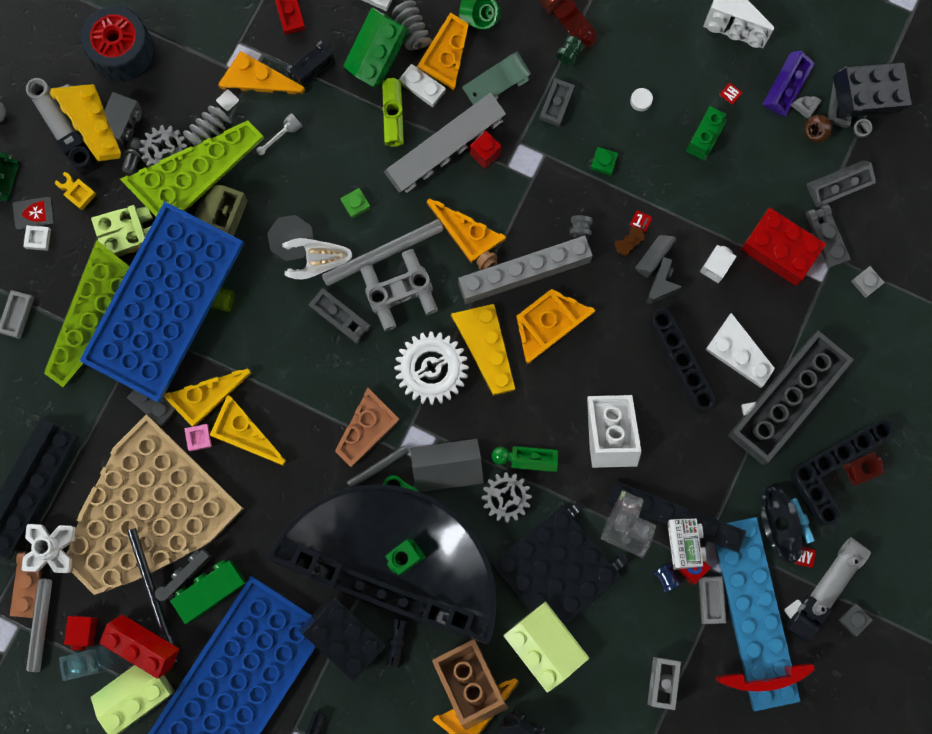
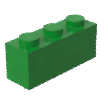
M225 559L213 566V572L208 575L206 573L201 574L193 580L195 582L194 585L188 589L184 586L174 593L175 598L170 600L185 624L192 623L246 585L247 581L233 561L229 560L226 562Z

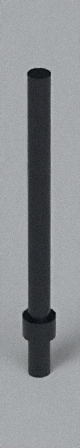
M137 529L127 530L161 638L174 645L173 633L169 632L160 601L155 597L156 588Z

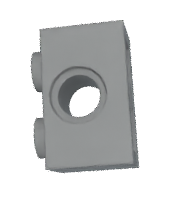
M653 657L648 705L675 710L681 666L680 661Z

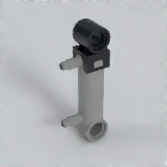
M40 78L31 79L26 85V92L55 136L63 153L79 173H91L96 167V160L88 151L89 148L83 141L84 137L75 130L67 114H64L60 109L58 101L52 98L50 95L51 88ZM40 90H43L40 95H37ZM86 157L83 163L78 164L81 158Z
M852 537L846 540L838 551L835 561L811 595L806 596L798 611L789 620L786 628L804 642H809L817 633L820 624H823L831 613L830 608L857 569L861 568L868 560L871 551Z

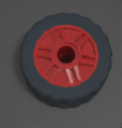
M122 6L101 8L90 15L81 30L80 42L84 53L95 69L108 79L117 81L131 80L141 75L152 61L154 54L153 40L141 18L130 9Z

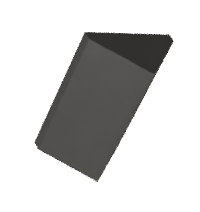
M477 439L410 448L415 488L419 492L484 484Z

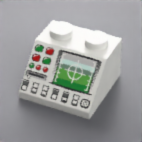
M697 519L669 520L668 531L673 569L702 567L703 561H707L705 547H700L699 538H703L702 524H697Z

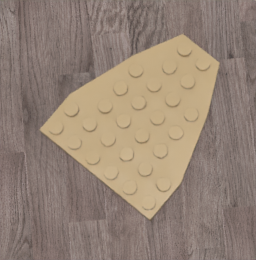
M145 415L113 447L107 465L101 470V476L96 486H93L79 513L75 539L69 544V550L66 552L72 559L71 572L94 595L142 579L127 530L137 529L150 573L153 574L211 543L244 508L148 415Z

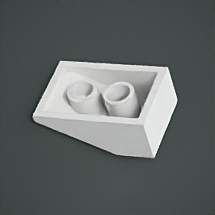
M632 395L588 396L589 444L592 468L637 467L641 455V446Z

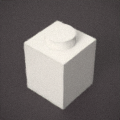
M717 245L700 272L719 283L737 256L733 255L732 250Z

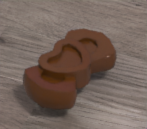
M631 227L629 235H626L623 240L615 242L617 253L622 256H628L635 246L645 240L643 231L640 228Z

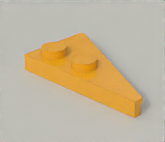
M432 199L427 200L428 206L441 221L471 264L481 254L492 250L506 240L503 234H498L488 229L486 225L477 223L472 218L445 207V204Z

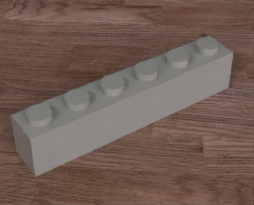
M490 92L387 168L384 173L399 193L403 190L407 193L417 186L415 181L420 177L425 180L434 173L432 168L439 164L442 167L451 161L450 155L455 151L459 155L469 147L467 142L471 139L477 140L486 128L491 126L494 129L502 123L501 117L506 113Z
M582 236L459 277L458 284L465 304H469L590 263L593 255L586 237Z

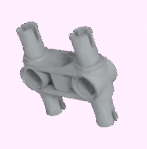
M414 249L402 253L408 272L385 282H379L372 265L360 269L367 286L365 293L373 312L378 314L384 331L397 327L390 308L416 297L420 299L426 315L438 311L432 296L433 287L425 268L420 266ZM417 278H423L426 283L423 286H416L414 281ZM376 294L384 295V299L381 302L377 303L372 299Z

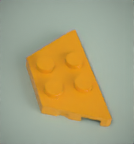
M551 289L518 314L516 319L526 363L532 362L594 314V308L586 307L578 303L577 300L565 297Z

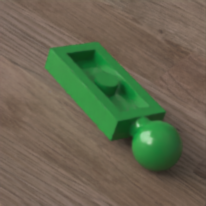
M513 446L512 452H509L504 447H497L492 452V460L498 465H504L508 461H512L511 468L557 472L558 450Z

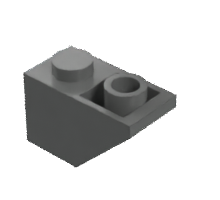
M112 92L104 113L115 139L121 146L125 147L127 141L133 137V128L136 122H139L141 119L142 108L136 100Z

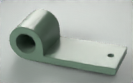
M516 51L462 88L474 105L490 92L495 97L516 83L518 86L523 85L530 80L528 76L531 73L518 51Z

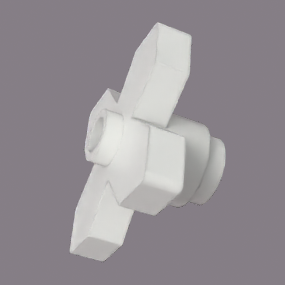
M28 524L25 538L32 544V551L23 556L22 571L39 572L48 562L53 572L70 573L72 559L62 549L74 541L75 527L59 525L50 535L44 525Z

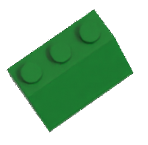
M371 8L343 67L369 85L381 87L382 81L385 79L410 28Z

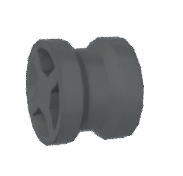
M583 215L572 216L571 223L573 226L570 229V236L574 238L585 236L586 239L590 238L592 235L590 226L593 224V219Z

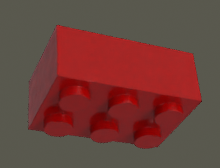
M769 207L740 250L796 286L803 280L826 243Z

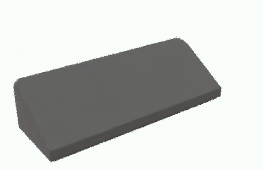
M863 160L806 185L816 207H820L875 184L876 180L872 163Z

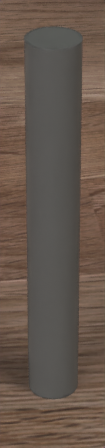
M405 445L347 481L349 487L358 486L408 454L409 452Z

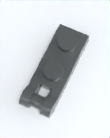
M826 204L820 206L818 210L806 211V218L813 235L826 243L821 253L828 269L849 262L851 258L832 217L830 206ZM821 217L825 222L823 224H819L818 219Z
M323 288L309 303L311 309L355 344H358L363 333L368 332L371 328L367 322ZM353 322L358 325L354 332L349 329Z
M197 550L188 559L190 563L184 569L182 567L177 569L171 576L173 580L166 587H159L155 591V597L159 601L171 600L175 596L174 593L184 587L213 556L207 550H201V552Z

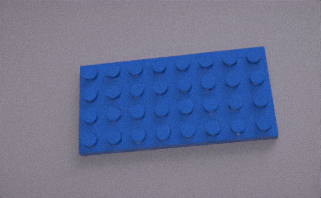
M164 201L79 361L160 403L237 259L244 242Z
M251 576L148 734H261L316 648L299 630L312 615Z

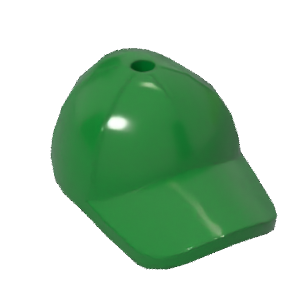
M461 0L459 18L478 29H489L499 22L501 8L496 0Z

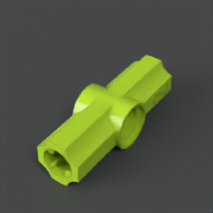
M387 78L382 81L385 145L398 147L404 144L401 80ZM390 110L398 111L396 115L388 114Z

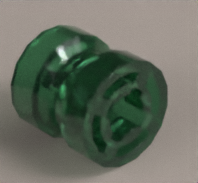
M568 35L563 41V47L557 50L556 58L565 65L573 66L577 61L576 56L582 53L585 46L578 38Z

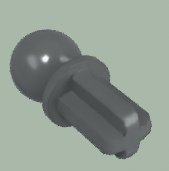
M131 138L127 142V150L124 151L125 160L122 170L128 174H133L137 162L142 157L139 149L144 146L139 138Z

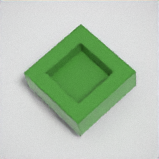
M360 188L340 198L351 219L371 209Z

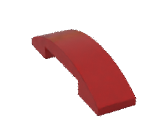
M808 663L785 666L786 676L748 682L744 681V675L740 673L715 676L717 682L735 689L771 691L790 686L808 676L815 669L813 664Z

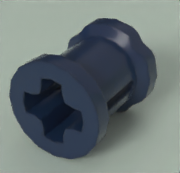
M671 562L652 572L661 581L664 593L682 583L681 579L678 580L672 571Z

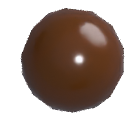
M822 115L810 117L804 127L805 136L815 143L826 141L832 132L830 120Z

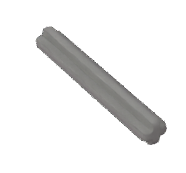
M41 578L38 580L26 670L29 672H39L41 670L52 587L51 579Z

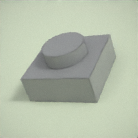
M871 266L851 281L865 298L884 284V281Z

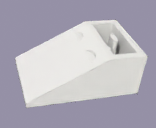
M713 0L703 27L708 28L713 33H722L732 40H741L755 48H764L774 30V26L748 0Z

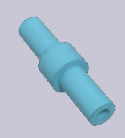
M798 499L790 500L798 514L802 535L806 544L815 541L808 525L810 523L809 519L803 513Z

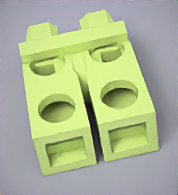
M132 205L128 208L92 217L91 220L98 241L117 257L139 250L150 227L144 228L143 223L153 220V216L147 207L137 209L135 205Z

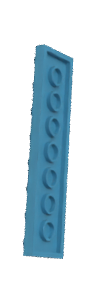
M757 517L727 523L746 531L739 553L715 545L746 682L786 676L785 666H792ZM796 683L771 691H748L753 711L800 702Z

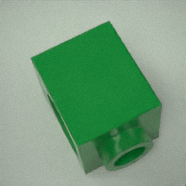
M414 539L405 540L385 556L390 570L398 575L406 574L426 558ZM402 552H405L408 556V562L405 565L400 561Z

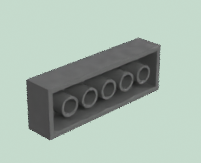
M818 330L805 342L727 436L760 464L768 463L854 359Z

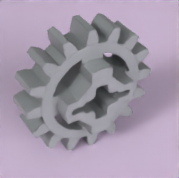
M161 125L159 131L153 127L151 135L145 133L147 140L140 141L144 147L140 148L139 151L143 154L141 158L144 163L147 162L146 165L150 167L159 163L160 160L188 148V146L185 144L187 142L185 137H181L182 134L179 130L174 132L172 126L165 130L164 126ZM173 140L177 142L178 148L174 146ZM151 151H153V153H155V154H154L155 160L151 157V153H150Z
M507 472L504 473V478H500L496 474L495 482L490 479L488 480L490 488H483L487 495L482 496V500L488 502L483 507L484 509H491L489 516L497 515L496 521H499L501 517H505L506 523L509 522L510 517L517 521L518 513L523 516L526 514L523 507H530V504L526 502V500L532 498V495L526 494L530 487H523L524 479L517 481V474H514L512 478H508ZM508 482L505 488H495L498 484ZM515 485L519 488L522 498L516 495L514 491ZM511 488L510 497L513 498V501L509 500L502 507L504 502L500 495H505L508 489ZM491 496L497 499L499 503L498 510L494 507ZM512 505L518 507L513 512L505 513L506 509Z

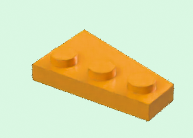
M450 12L417 68L454 90L469 24Z

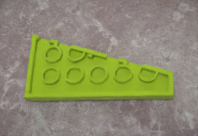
M245 121L212 139L208 138L201 144L186 148L160 160L159 163L140 169L138 170L139 172L129 177L125 176L120 180L155 216L159 213L164 201L186 211L256 147L264 137L249 121Z

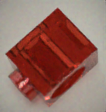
M874 452L843 465L853 486L884 473L882 469L884 467L883 462ZM863 462L869 466L868 474L862 470Z

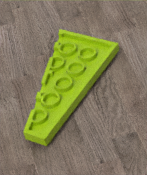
M97 240L44 371V374L62 387L65 386L83 364L79 360L129 269L125 262Z

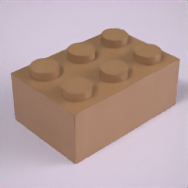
M471 640L432 660L460 724L465 730L508 709L476 641Z

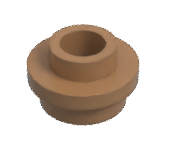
M489 251L481 254L477 260L479 270L495 266L497 264V255Z

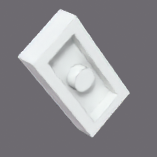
M413 64L399 78L403 87L431 107H434L446 92L444 86Z

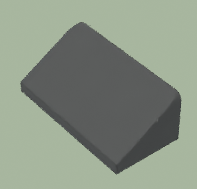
M659 235L635 269L646 278L650 277L671 249L676 238L674 236Z

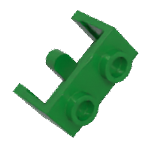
M709 106L686 152L705 161L727 121L725 119L726 114Z

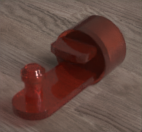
M537 0L549 16L555 15L579 46L588 48L596 42V31L576 7V3L573 0Z

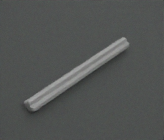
M437 219L324 273L322 278L325 284L329 286L360 271L365 266L373 265L444 230L443 225Z

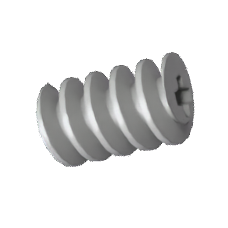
M412 0L405 1L396 6L392 12V17L397 22L410 28L404 39L405 48L407 50H419L428 46L432 39L427 37L429 32L423 30L425 23L421 22L422 16L417 15L419 9L414 7L416 2Z
M209 106V113L203 112L201 114L203 120L197 118L195 120L197 126L191 124L189 126L191 132L187 130L183 132L186 140L193 147L203 143L208 138L212 139V134L220 135L217 129L226 130L224 122L232 123L230 118L220 108Z

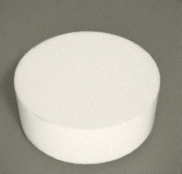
M636 89L630 99L631 106L637 111H646L652 104L653 96L647 89Z

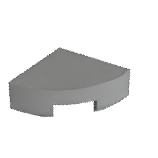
M805 96L794 101L791 106L804 117L809 118L822 100L815 96Z

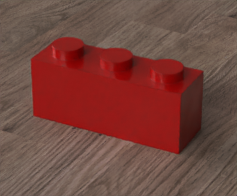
M123 614L106 625L99 643L157 679L173 667L180 650Z

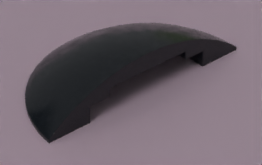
M375 484L352 487L330 494L318 500L294 518L281 533L267 557L268 560L292 572L377 608L460 637L488 645L490 643L496 616V592L487 556L474 533L457 514L436 499L421 492L399 486ZM414 539L426 558L406 574L398 575L393 573L387 565L388 560L385 556L405 540ZM402 552L400 561L404 565L408 562V556L405 552Z

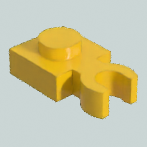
M64 172L63 175L67 178V182L61 184L56 180L55 184L61 190L66 191L63 195L80 210H83L97 194L80 179L74 182L73 178Z

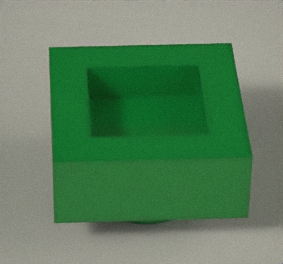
M597 147L590 170L611 176L618 153Z

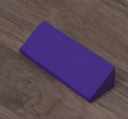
M802 51L791 52L765 98L763 105L786 117L792 107L791 104L795 101L815 63Z

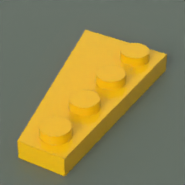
M95 85L51 88L50 95L54 100L58 101L62 112L69 116L76 131L79 130L84 137L83 141L98 161L120 159V149L104 113V108Z
M494 304L452 313L451 317L457 325L493 396L515 391Z

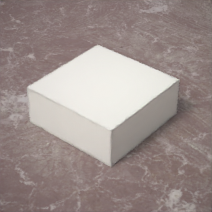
M26 225L23 247L26 249L48 251L51 229L49 227Z

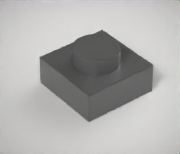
M853 603L838 619L855 637L873 621L856 603Z

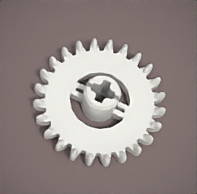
M430 331L428 338H426L424 333H421L420 340L413 336V344L405 342L407 350H399L403 357L396 358V361L401 363V365L394 367L396 371H401V373L396 375V379H403L399 387L407 386L405 395L413 392V401L421 396L422 404H424L427 398H429L431 405H433L435 398L442 404L443 396L451 400L450 392L458 394L456 386L464 387V383L460 379H467L468 377L462 372L469 369L467 365L462 364L467 360V357L460 356L464 351L463 348L455 349L458 345L457 341L449 343L450 336L443 340L441 332L437 337H434L433 332ZM428 352H436L442 355L439 359L435 357L426 358L422 362L421 369L415 372V364L421 355ZM431 364L432 367H435V366H436V368H435L436 372H435V373H432L431 371H428V372H427V370H428V365ZM448 364V372L440 382L429 384L420 380L423 377L429 380L437 379L442 373V366Z

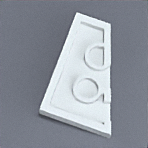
M732 313L729 314L705 349L760 388L764 386L775 369Z

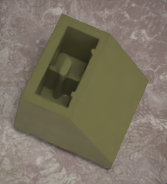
M213 185L201 197L194 217L234 236L248 200L243 192L222 185Z

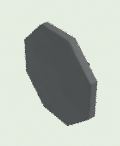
M297 215L277 218L267 232L270 251L285 261L304 258L306 250L303 246L292 247L287 250L285 247H282V243L297 238L314 240L311 225Z

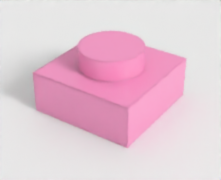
M208 424L184 428L188 451L212 447Z

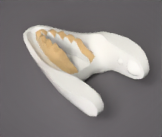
M297 238L282 243V247H285L287 250L303 246L306 250L307 263L305 268L300 270L289 268L285 271V276L293 279L302 280L316 276L345 264L352 258L350 249L332 243L306 238Z

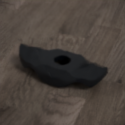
M771 485L766 488L762 497V522L764 530L777 554L787 562H796L802 552L800 520L795 507L786 493L779 486ZM779 517H785L789 521V527L784 531L776 527L775 523Z

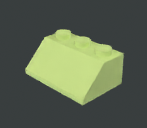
M546 601L503 635L547 693L568 678L589 659L588 655Z
M134 665L91 696L96 717L106 733L121 734L171 697L175 690L164 675L157 679Z

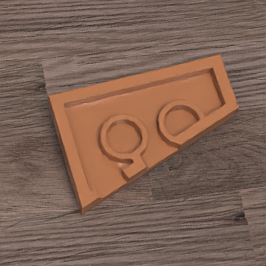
M367 388L335 452L352 468L400 419Z

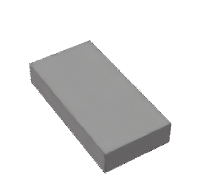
M13 290L10 291L0 320V334L21 339L35 297Z
M723 576L702 577L699 580L702 624L726 623Z

